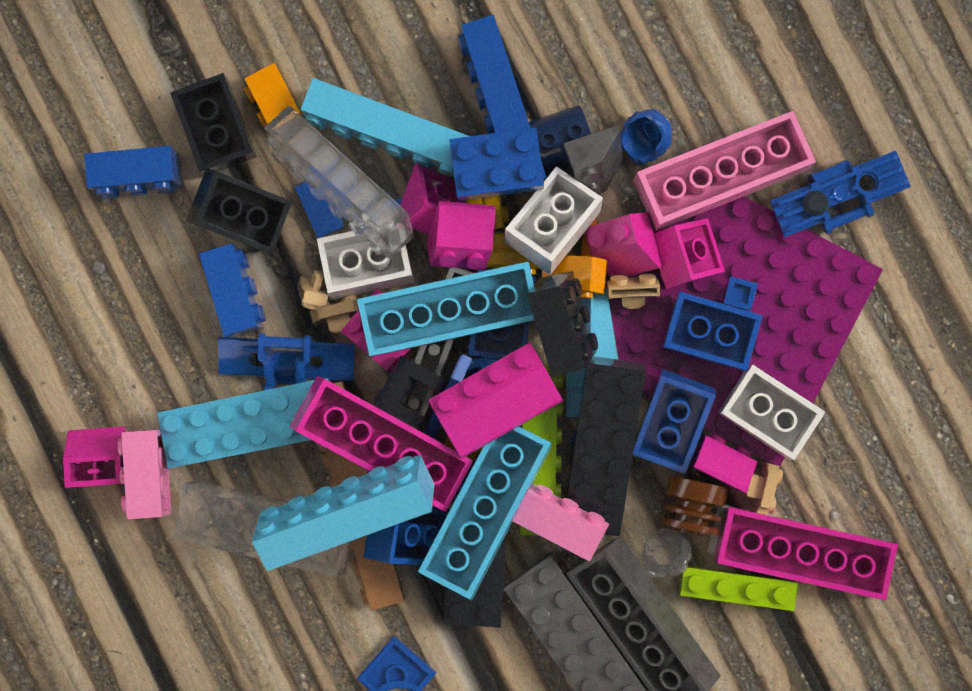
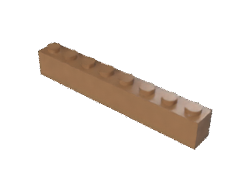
M341 381L338 383H334L335 385L346 390L344 382ZM326 447L325 452H321L325 468H331L333 479L329 480L330 487L341 484L349 477L356 476L358 478L369 473L367 469ZM367 535L347 542L348 550H354L356 561L352 562L357 578L361 577L364 588L360 589L364 605L369 604L372 611L403 602L405 596L396 564L363 558Z

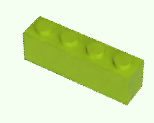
M680 565L677 593L680 596L794 611L798 582L785 578Z

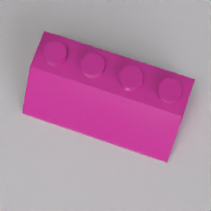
M528 343L428 401L462 459L563 400L531 343Z

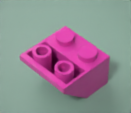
M125 426L68 430L63 457L65 488L121 484L119 472L120 467L124 466L123 456H120L118 453V439L122 438L121 432H126Z

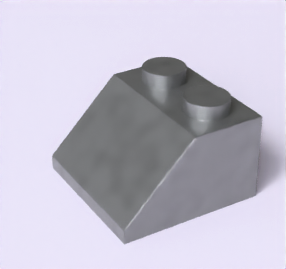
M618 125L563 143L569 175L598 195L607 190L623 162Z

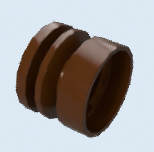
M670 475L666 494L677 498V505L665 504L663 509L675 512L674 518L661 516L660 523L669 526L675 531L686 534L719 536L720 528L709 526L708 521L722 522L721 516L710 511L711 506H725L728 488Z

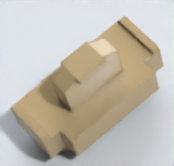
M314 270L312 278L300 276L297 288L299 297L302 300V306L317 310L321 305L326 306L328 292L325 284H322L324 278L322 271Z
M642 274L635 278L614 275L610 278V281H607L608 299L622 298L623 307L639 309L645 305L646 296L660 297L658 278L654 274Z
M357 296L343 297L340 299V303L332 305L326 302V306L321 305L317 310L310 311L314 326L327 322L331 333H342L341 330L349 322L350 316H354L359 310Z
M762 462L760 476L753 474L749 488L745 493V496L754 498L752 512L765 515L774 512L776 507V497H774L776 487L780 485L783 477V471L779 469L780 466Z

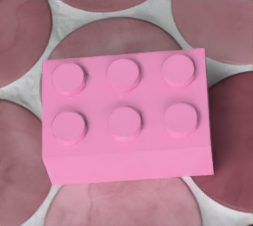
M161 430L121 432L122 438L118 439V453L120 456H123L124 467H120L119 476L121 484H125V496H122L121 499L122 512L127 513V519L163 517L172 514L169 469Z

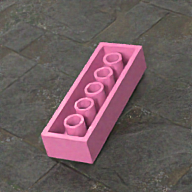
M791 111L638 171L633 179V183L646 212H649L654 231H658L804 173L816 161L794 112Z

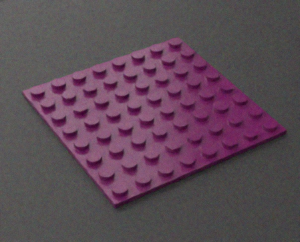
M744 196L666 228L654 231L656 233L674 225L708 218L725 272L670 289H665L659 268L627 277L635 278L642 274H654L660 284V297L646 296L645 305L639 309L623 307L622 298H614L610 304V311L619 360L645 364L646 374L642 396L651 400L662 369L716 388V396L703 428L736 446L752 452L753 455L770 464L781 466L785 458L784 456L718 414L721 406L744 372L661 348L676 294L684 292L722 303L730 276L758 283L750 312L763 315L749 365L756 366L813 404L883 269L808 229L784 238L775 213Z

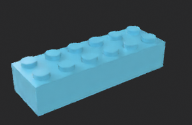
M312 78L301 107V111L306 118L305 120L309 121L308 124L320 130H324L325 126L335 131V135L350 140L351 136L356 137L361 141L362 145L376 150L380 146L385 148L390 156L402 160L406 156L414 160L413 164L419 163L428 168L431 165L439 168L441 174L455 179L449 139L470 137Z
M529 262L357 299L369 356H378L535 321L527 293L534 286Z
M314 380L158 412L157 415L168 469L311 440L291 429L289 425Z
M518 426L486 444L480 452L418 572L472 601L513 522L526 492L533 484L552 447L551 443Z
M421 455L403 457L391 466L385 468L383 466L376 467L364 476L358 478L352 476L337 486L331 488L325 486L307 497L298 496L280 507L271 506L266 508L259 515L252 544L267 571L432 512L434 482Z

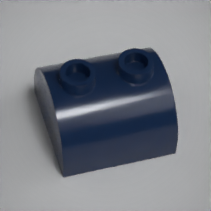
M580 105L529 121L530 128H537L540 157L545 175L551 174L556 166L561 170L568 168L563 143L591 134Z

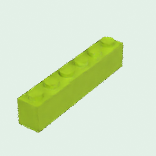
M543 364L556 389L563 388V374L551 376L549 366ZM563 401L522 424L523 429L551 443L552 447L533 484L548 487L552 490L553 495L561 498V484L555 483L556 473H561V456H556V444H562V427H557V416H562ZM520 525V535L540 536Z

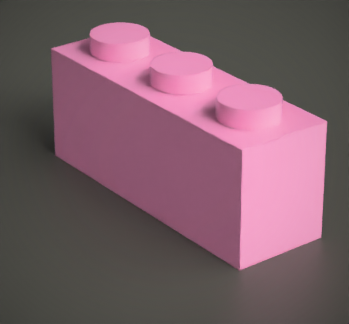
M534 484L526 492L513 519V522L589 562L609 526V523L605 522L601 515L595 512L588 513L578 508L579 505L573 500L561 499L553 495L552 490L543 485L536 486Z

